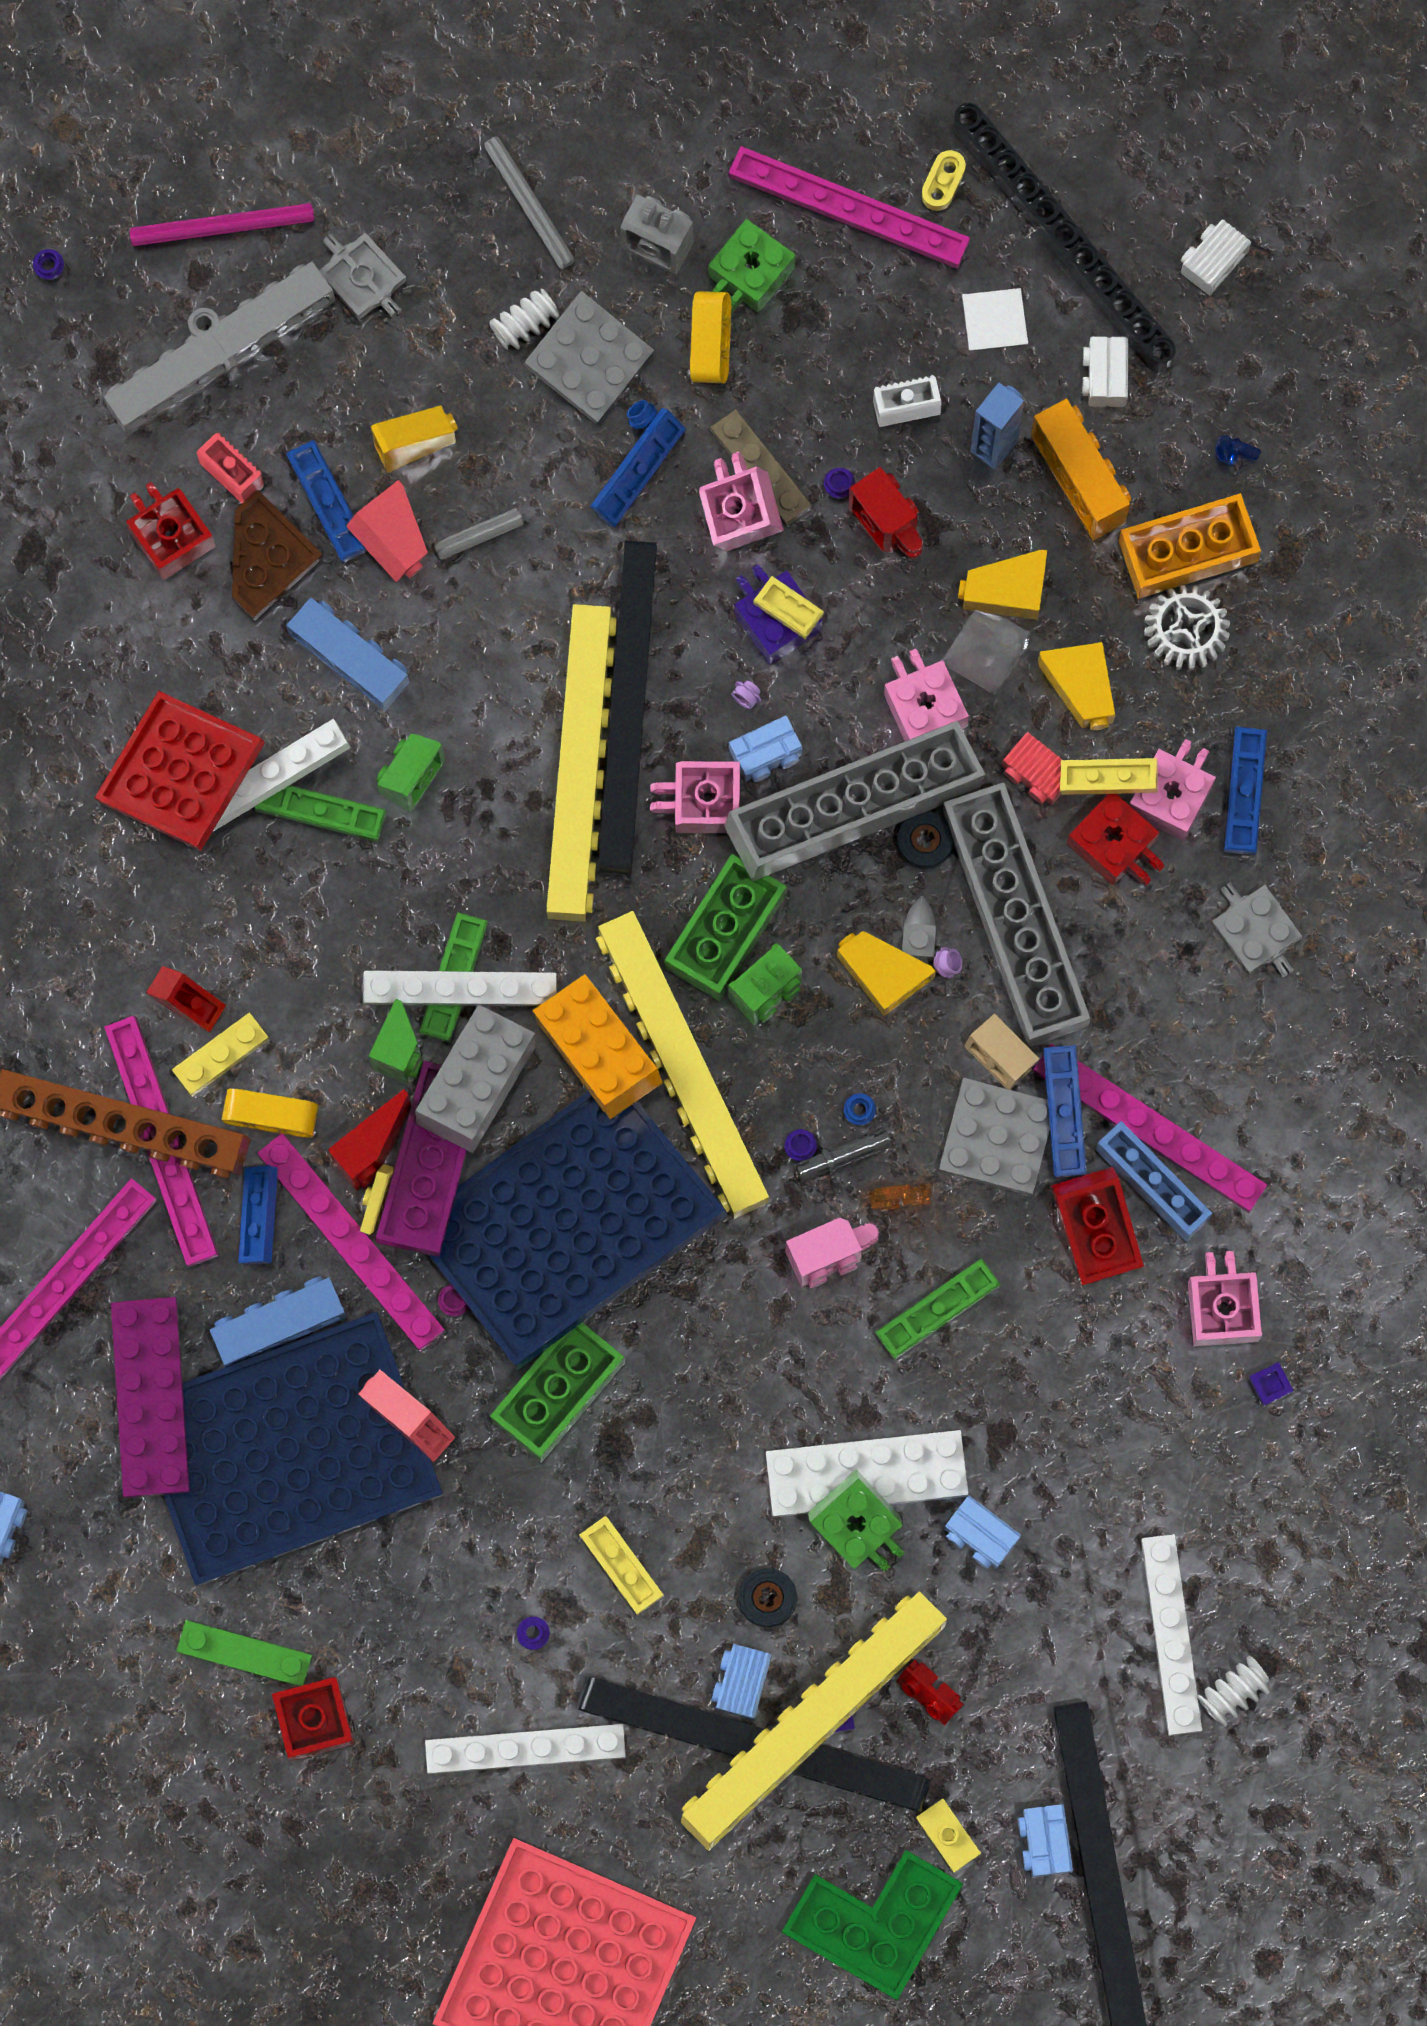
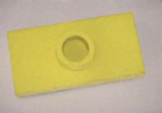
M771 576L753 601L754 605L804 639L808 637L824 615L823 610L773 576Z
M383 1164L376 1173L373 1187L368 1186L362 1205L367 1206L361 1225V1232L371 1235L379 1226L394 1172V1167Z
M941 1799L916 1817L953 1873L981 1854L944 1799Z

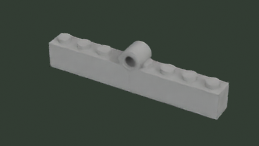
M313 261L307 265H298L281 282L274 281L263 290L264 293L254 299L248 298L237 307L238 310L228 316L222 315L218 317L209 308H199L192 312L188 319L191 336L186 339L184 345L176 350H167L160 356L158 362L150 367H141L133 374V378L124 384L117 383L107 391V395L103 397L107 408L125 434L129 436L335 302L333 289ZM202 326H211L208 330H200Z

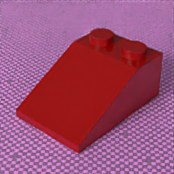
M405 1089L328 1149L332 1162L356 1191L361 1187L367 1189L368 1186L371 1187L374 1184L377 1171L386 1163L412 1106Z
M1113 1167L1051 1185L1082 1285L1144 1267L1121 1183Z

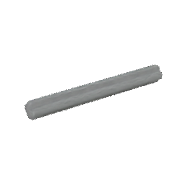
M495 136L484 143L487 153L559 268L565 269L574 263L572 253L500 138Z

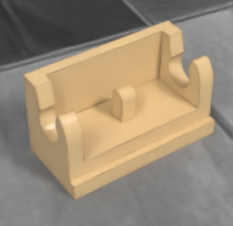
M995 1013L969 1036L964 1045L1009 1090H1012L1040 1059Z

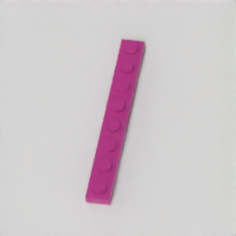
M740 146L728 173V177L956 269H958L970 242V237L742 146Z
M133 1015L105 1026L104 1028L130 1103L170 1114L137 1017ZM155 1126L148 1127L144 1132V1140L146 1142L151 1141L156 1136ZM178 1136L174 1141V1148L176 1150L182 1149ZM169 1157L168 1162H163L150 1158L186 1265L191 1267L220 1256L190 1169L180 1166L181 1160Z
M1052 1043L1049 1045V1047H1057ZM1044 1055L1033 1069V1072L1045 1079ZM1077 1060L1081 1104L1115 1126L1122 1121L1148 1148L1247 1213H1250L1266 1189V1183Z
M283 1133L257 1153L266 1165L278 1167L277 1179L420 1352L445 1332V1329L369 1237L360 1231V1226Z
M132 1178L0 1327V1380L157 1202L154 1196Z

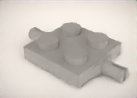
M333 233L329 234L328 237L326 236L323 243L334 255L330 262L319 271L333 289V292L359 320L373 308L380 305L388 312L391 318L396 317V313L398 315L402 309L390 297L397 288L407 281L406 276L366 233L345 246L336 239Z
M1232 882L1227 884V888L1223 886L1220 891H1222L1231 905L1226 912L1214 919L1212 923L1249 975L1261 966L1271 963L1276 966L1283 978L1288 976V973L1291 974L1294 969L1283 955L1290 946L1302 939V935L1266 885L1252 894L1243 897L1237 892Z

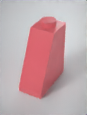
M398 480L359 510L346 525L395 582H398L405 575L410 579L423 568L420 562L428 554L404 486Z
M381 1370L365 1383L364 1388L358 1394L373 1410L433 1462L456 1438L429 1409Z

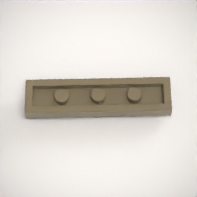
M736 409L710 427L712 434L731 458L732 454L740 452L743 455L747 470L757 466L768 472L780 519L786 527L811 509L810 502Z

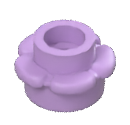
M748 680L744 683L739 681L735 683L736 688L731 695L742 707L752 709L755 704L761 702L759 696L760 689L754 683Z
M942 947L934 957V968L942 977L952 978L955 974L960 973L962 969L960 953L956 949Z

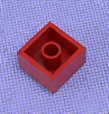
M337 1677L272 1694L287 1757L291 1762L355 1745Z

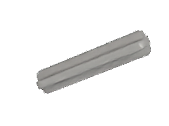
M512 509L435 542L434 550L439 559H445L522 526L523 518L518 509Z

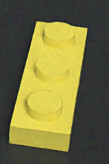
M1157 758L1061 760L1060 792L1062 795L1157 793L1158 760Z
M249 1012L174 1067L172 1071L191 1097H193L269 1041V1037Z
M604 1516L579 1534L637 1616L664 1597L607 1516Z

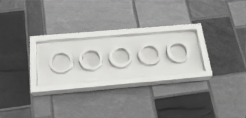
M961 1430L766 1451L773 1518L808 1514L811 1509L856 1469L890 1505L968 1496Z

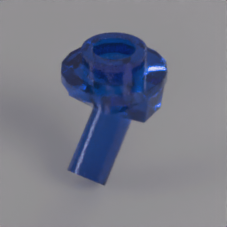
M1228 435L1220 436L1215 447L1218 459L1229 466L1236 464L1239 454L1256 461L1261 453L1260 449L1242 442L1239 437L1232 439Z

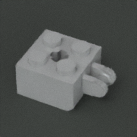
M637 194L620 227L621 248L677 275L694 244L693 221L690 220L691 218L686 213L680 210L671 211L663 207L659 200L650 196L644 198Z

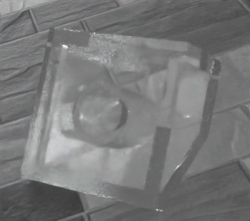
M974 610L942 660L948 668L995 695L1028 645L1030 633L1004 617Z

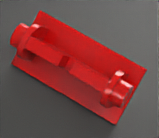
M914 1660L905 1668L896 1682L901 1686L906 1695L915 1698L926 1708L927 1713L933 1719L939 1720L945 1726L964 1705L960 1701L961 1696L953 1691L945 1682L936 1690L932 1685L939 1677L923 1662L919 1664Z

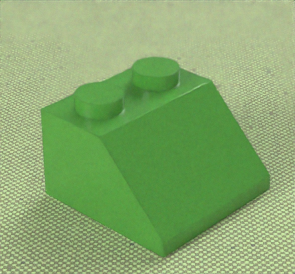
M413 733L410 734L407 740L402 739L398 743L393 753L396 757L390 766L385 765L380 770L376 778L379 794L410 813L445 762L441 743Z
M395 999L369 1054V1059L373 1070L408 1085L411 1077L416 1079L422 1069V1054L420 1053L401 1000Z

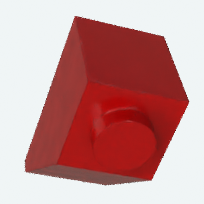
M162 966L146 994L168 1010L207 1032L212 1030L226 1007L223 1002L184 973Z

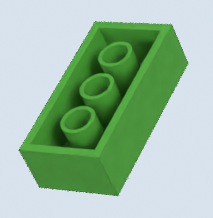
M731 854L666 957L665 969L720 1002L728 989V985L734 980L786 897L787 886L769 875L752 881L742 860Z
M581 1323L541 1354L490 1415L491 1421L542 1463L625 1364V1358L584 1323Z

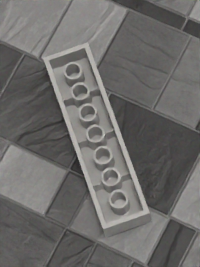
M955 721L729 811L724 827L751 880L755 881L939 807L946 801L980 790L986 774L958 721Z
M1003 782L944 802L943 816L950 828L955 849L1027 1046L1031 1047L1088 1028L1091 1020L1005 783Z

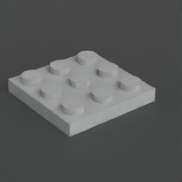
M580 291L528 356L523 365L596 424L654 350L583 291Z
M963 1078L938 1172L1033 1196L1050 1131L1047 1099Z

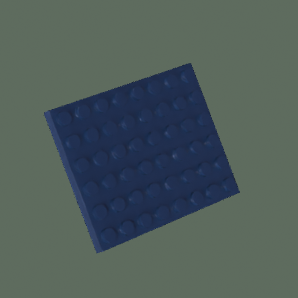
M587 1091L458 1186L440 1257L428 1256L511 1363L519 1370L728 1214L638 1101L612 1119H609L589 1091Z
M378 1312L183 1383L190 1493L164 1495L196 1587L444 1496L431 1459L358 1395L364 1388L365 1383L374 1377L379 1370L406 1391Z

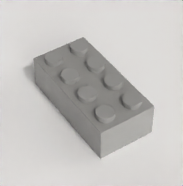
M478 1004L415 1110L416 1124L474 1153L534 1051L535 1033Z

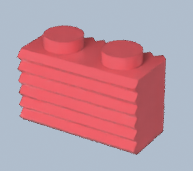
M215 433L197 451L199 464L241 503L247 500L257 489L260 491L264 487L261 470H257L256 466L252 465V462H248V459L244 458L243 454H239V450L235 449L234 445H230V442L226 441L225 437L221 436V433Z
M1027 732L1003 760L1004 775L1014 784L1018 785L1021 782L1030 789L1028 794L1039 804L1046 802L1052 806L1062 795L1060 792L1062 759Z

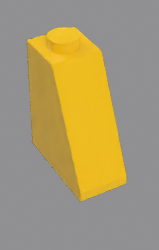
M441 405L370 426L374 446L387 473L456 443L454 431L458 430L452 414H445Z
M1047 550L1034 551L968 570L967 581L960 580L958 599H964L963 610L1038 620Z
M1103 643L1039 652L1038 664L1040 669L1081 728L1090 727V730L1108 728L1109 724L1114 722L1115 710Z
M865 931L860 932L858 935L851 933L838 944L840 948L837 950V958L883 1016L887 1015L935 979L936 971L932 966Z

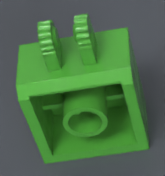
M745 219L708 265V277L718 283L712 292H726L727 290L733 294L731 297V314L742 301L756 312H759L795 269L796 254ZM753 264L752 269H749L746 266Z
M775 943L771 950L739 978L728 985V998L753 1025L757 1024L760 1020L765 1023L777 1012L775 1007L784 999L786 1002H789L801 991L799 986L802 984V969L780 945Z
M857 1469L808 1512L810 1523L854 1569L869 1556L885 1572L890 1567L888 1560L876 1550L883 1543L899 1558L905 1554L903 1548L892 1537L903 1526L901 1517ZM852 1515L856 1518L863 1516L861 1517V1522L857 1524H851L849 1517Z

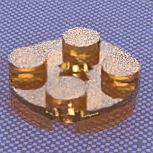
M921 1183L919 1187L913 1188L910 1184L867 1191L868 1204H871L872 1210L880 1209L881 1211L899 1209L900 1202L903 1203V1206L911 1205L912 1207L930 1205V1198L933 1197L932 1185L930 1183Z

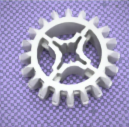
M1184 585L1180 586L1178 595L1172 588L1168 589V599L1163 595H1159L1157 597L1158 605L1151 604L1149 607L1152 615L1145 617V623L1149 626L1145 628L1144 635L1151 637L1147 645L1152 648L1158 646L1154 656L1158 658L1165 654V665H1169L1172 660L1177 661V670L1182 668L1183 663H1187L1190 671L1194 670L1195 661L1202 668L1206 667V657L1215 661L1218 656L1216 651L1223 652L1225 649V644L1222 641L1229 639L1230 634L1225 629L1229 628L1230 621L1222 619L1226 616L1227 610L1225 608L1216 609L1220 604V600L1216 598L1210 602L1208 600L1210 596L1209 590L1200 596L1198 595L1197 586L1193 587L1191 593H1187ZM1186 607L1198 609L1202 613L1192 614ZM1173 610L1176 623L1169 626V630L1163 632L1161 621L1168 612ZM1182 624H1186L1187 627L1193 626L1192 633L1186 628L1181 630ZM1211 624L1213 635L1206 644L1201 646L1199 643V632L1205 630L1206 625ZM1182 642L1188 649L1179 648L1172 643Z

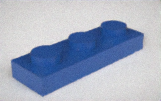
M271 1165L245 1167L238 1263L240 1264L272 1263L278 1167Z

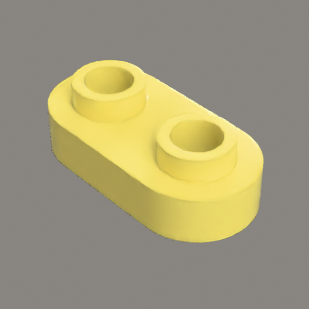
M948 150L937 156L922 188V201L927 208L941 211L951 204L965 174L966 164L960 153ZM947 166H952L955 169V171L953 173H947L944 170V168ZM940 193L943 197L935 200L932 198V194Z

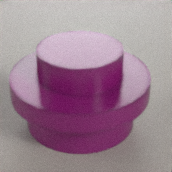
M451 1284L445 1286L440 1291L438 1305L444 1314L457 1317L463 1315L469 1307Z

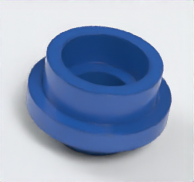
M646 400L636 402L627 412L629 425L633 429L647 428L655 418L657 408Z
M854 1094L844 1104L845 1118L853 1125H866L875 1116V1103L866 1094ZM862 1105L865 1107L866 1112L863 1115H856L853 1111L854 1107Z

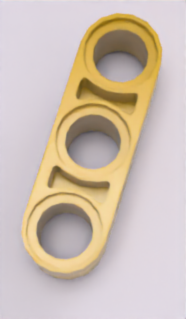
M697 291L694 295L690 376L694 383L724 384L728 379L732 309L731 296L728 292Z
M230 1088L227 1089L221 1121L238 1127L312 1138L319 1105L301 1099Z

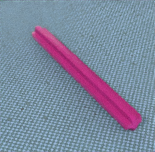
M307 203L132 227L129 231L130 241L133 246L312 222L314 221V210L312 204Z

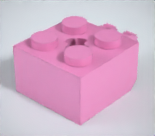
M740 452L732 454L735 475L729 476L724 460L722 458L717 459L714 462V468L718 481L702 486L699 489L713 545L725 551H730L784 531L768 472L757 466L747 470L743 455Z
M916 649L909 651V657L916 671L907 675L903 662L899 657L891 659L898 679L885 684L884 695L904 741L958 721L962 729L967 727L969 716L943 660L925 667ZM921 702H930L932 704L931 709H927L925 705L920 706Z
M1187 739L1184 740L1176 757L1158 749L1154 756L1158 760V792L1135 793L1130 802V806L1152 826L1182 841H1185L1216 778L1201 770L1209 750L1203 748L1199 751L1194 765L1183 761L1190 751L1192 743ZM1167 791L1177 793L1176 795L1179 798L1176 796L1173 799L1167 798Z
M682 761L676 763V782H656L650 785L651 793L676 794L675 802H653L650 804V811L653 813L675 814L676 833H727L724 826L729 811L740 807V762ZM705 793L711 794L712 800L710 802L703 800Z
M837 1218L786 1241L785 1253L801 1288L809 1285L810 1288H815L827 1282V1276L839 1272L840 1275H844L857 1268L856 1263L861 1262L862 1251L869 1248L870 1245L873 1246L878 1241L879 1228L876 1225L865 1223V1226L861 1225L852 1229L848 1220Z
M1226 1251L1224 1257L1227 1274L1216 1275L1215 1256L1213 1252H1208L1205 1254L1207 1276L1190 1277L1188 1281L1193 1346L1259 1342L1262 1337L1256 1272L1236 1274L1234 1251ZM1221 1303H1227V1308L1231 1306L1232 1311L1228 1315H1223L1222 1312L1217 1310Z

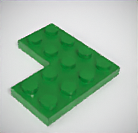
M905 1850L872 1908L814 1874L781 1933L897 2001L964 1883Z

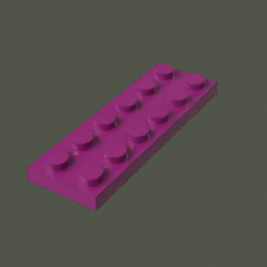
M423 1061L376 1235V1243L440 1257L468 1150L416 1124L415 1110L442 1064Z
M167 1297L111 1302L123 1497L135 1498L190 1493L177 1298Z

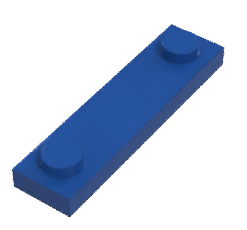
M660 409L591 504L590 508L608 526L616 527L686 430L668 409Z
M315 440L287 452L286 456L341 563L343 564L367 552L368 550L346 527L353 518V514Z
M1235 727L1224 852L1256 855L1267 730Z
M1076 1045L1043 1048L1054 1177L1087 1174Z

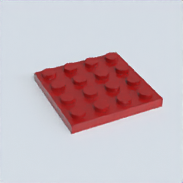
M158 691L94 798L104 806L201 851L265 742L262 738Z

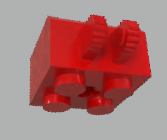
M880 466L850 487L848 507L881 551L892 552L899 547L905 553V556L911 558V560L919 558L923 547V540H921L916 531L917 513L919 511L909 497L904 498L899 492L900 485L893 474L890 472L886 474Z
M150 482L145 486L155 503L146 508L139 495L135 492L131 494L129 498L139 513L128 519L126 524L129 532L164 581L214 549L216 545L212 534L179 487L162 497L155 485ZM172 530L174 535L166 536V532Z
M1108 794L1068 836L1067 845L1112 885H1115L1128 871L1141 884L1147 886L1151 878L1147 872L1136 864L1140 858L1159 872L1165 867L1163 862L1149 849L1157 841L1159 831L1117 794ZM1108 834L1117 835L1119 837L1118 841L1114 839L1109 842L1107 840Z

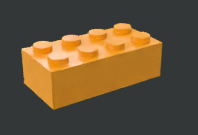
M1066 398L1034 416L1031 438L1094 541L1126 524L1131 496L1127 488L1123 484L1119 486L1114 478L1116 473L1108 458L1103 459L1098 449L1100 446L1095 435L1092 432L1087 433L1082 424L1084 418L1076 405L1071 406Z
M1241 493L1122 529L1118 540L1138 599L1257 563L1261 554V549Z
M586 974L532 1010L539 1027L609 1119H612L663 1083L657 1067Z

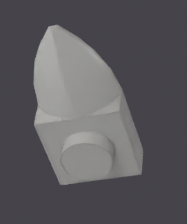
M920 896L910 907L905 919L902 951L917 959L933 960L936 933L935 918L924 896Z

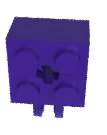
M757 564L752 567V571L762 587L754 591L743 575L737 577L735 580L746 597L734 604V614L765 660L771 665L822 632L823 620L820 619L808 637L804 639L754 605V599L769 580L767 574ZM787 570L775 577L807 599Z

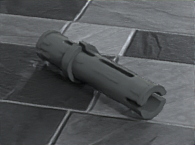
M883 1128L831 1150L825 1148L820 1151V1154L796 1162L794 1165L799 1179L803 1183L827 1172L829 1174L835 1173L837 1168L877 1152L890 1149L892 1144L886 1129Z

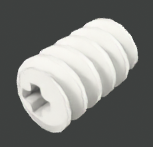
M542 288L540 289L541 294L537 291L530 293L531 301L525 297L520 300L521 308L515 304L510 306L511 315L505 311L500 313L501 322L495 318L490 320L491 329L505 349L508 350V345L510 344L517 350L520 349L518 338L521 337L528 343L530 342L528 334L530 330L536 335H540L538 326L540 323L549 329L551 326L548 318L551 316L556 321L559 319L560 315L556 305Z
M1251 1656L1246 1658L1248 1667L1241 1663L1236 1666L1238 1675L1231 1671L1225 1674L1228 1684L1218 1679L1215 1681L1217 1691L1207 1687L1205 1689L1207 1700L1197 1695L1200 1703L1210 1716L1224 1726L1228 1725L1225 1717L1227 1713L1235 1719L1238 1717L1237 1705L1244 1710L1249 1709L1246 1701L1248 1697L1256 1703L1259 1701L1256 1692L1258 1689L1265 1694L1270 1693L1267 1683L1270 1681L1268 1676Z

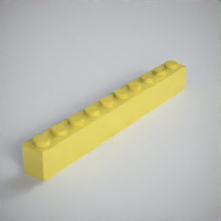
M573 604L546 911L547 919L586 922V913L593 912L594 894L588 893L589 881L595 882L596 863L591 862L592 850L598 851L599 832L594 831V820H600L602 801H596L597 789H603L604 770H599L600 758H606L607 739H601L602 728H608L609 709H604L605 697H611L612 678L606 677L607 667H613L615 648H609L610 636L616 637L617 618L612 617L611 607Z
M634 911L598 926L600 936L595 938L603 956L609 954L613 965L609 966L610 972L616 984L622 982L627 992L622 996L629 1012L635 1010L640 1022H637L636 1026L643 1041L649 1039L654 1049L649 1052L651 1059L657 1069L662 1067L667 1079L663 1080V1084L670 1098L676 1096L681 1106L676 1111L683 1126L690 1125L694 1136L690 1138L696 1154L700 1155L703 1153L708 1163L703 1168L710 1183L717 1182L721 1194L717 1195L719 1202L726 1212H731L734 1219L768 1204L769 1196Z
M920 1591L912 1598L909 1595L904 1597L895 1607L896 1614L889 1620L886 1617L882 1618L871 1631L874 1634L866 1642L860 1639L848 1651L850 1657L842 1664L839 1661L834 1663L824 1674L827 1679L819 1686L815 1683L812 1684L802 1694L801 1698L803 1701L795 1709L789 1706L777 1718L780 1723L771 1731L768 1728L764 1729L753 1742L756 1745L748 1753L743 1750L730 1762L732 1768L724 1776L720 1773L715 1775L706 1785L708 1789L706 1793L700 1798L696 1795L693 1796L683 1806L682 1811L684 1813L682 1814L681 1823L708 1851L945 1628L947 1618Z

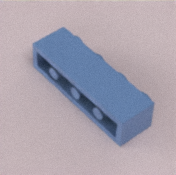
M999 382L975 412L970 451L995 470L1018 442L1024 400L1021 399L1022 395L1015 388L1009 385L1005 387Z
M310 597L286 625L288 634L383 711H386L409 685L408 675L406 674L407 668L397 659L393 658L390 661L382 655L383 649L373 640L369 639L366 642L357 635L359 630L351 622L344 620L342 623L334 616L335 611L326 602L321 600L318 603Z
M1122 1121L1098 1142L1096 1151L1185 1242L1193 1237L1210 1220L1213 1213Z
M322 1276L313 1278L304 1283L305 1288L294 1293L292 1289L283 1291L274 1297L275 1301L263 1306L262 1302L256 1303L244 1310L245 1314L235 1319L232 1316H227L214 1323L215 1327L210 1329V1333L225 1367L284 1346L347 1318L330 1277L324 1280Z

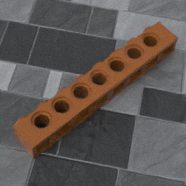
M1 1069L0 1117L18 1121V1117L21 1116L30 1119L29 1125L46 1130L49 1124L60 1127L59 1133L75 1138L78 1137L79 1133L90 1135L89 1141L108 1146L109 1141L120 1143L119 1149L138 1154L139 1149L151 1152L150 1158L163 1162H168L169 1157L181 1160L180 1166L197 1171L201 1165L211 1168L210 1174L229 1179L230 1174L241 1175L251 1141L244 1134ZM34 1093V1105L25 1109L23 1104L25 1097ZM59 1102H64L66 1106L64 1113L61 1116L55 1117L53 1113L55 1105ZM89 1110H95V1120L91 1124L85 1125L83 1121L85 1113ZM120 1118H125V1129L120 1133H115L114 1123ZM150 1126H155L156 1136L151 1141L146 1142L144 1140L145 1130ZM185 1134L187 1138L186 1145L182 1149L176 1150L174 1148L176 1137ZM215 1142L217 1145L216 1154L213 1157L206 1158L204 1155L205 1147L209 1143Z

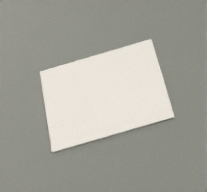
M1021 288L962 294L969 350L1028 344Z

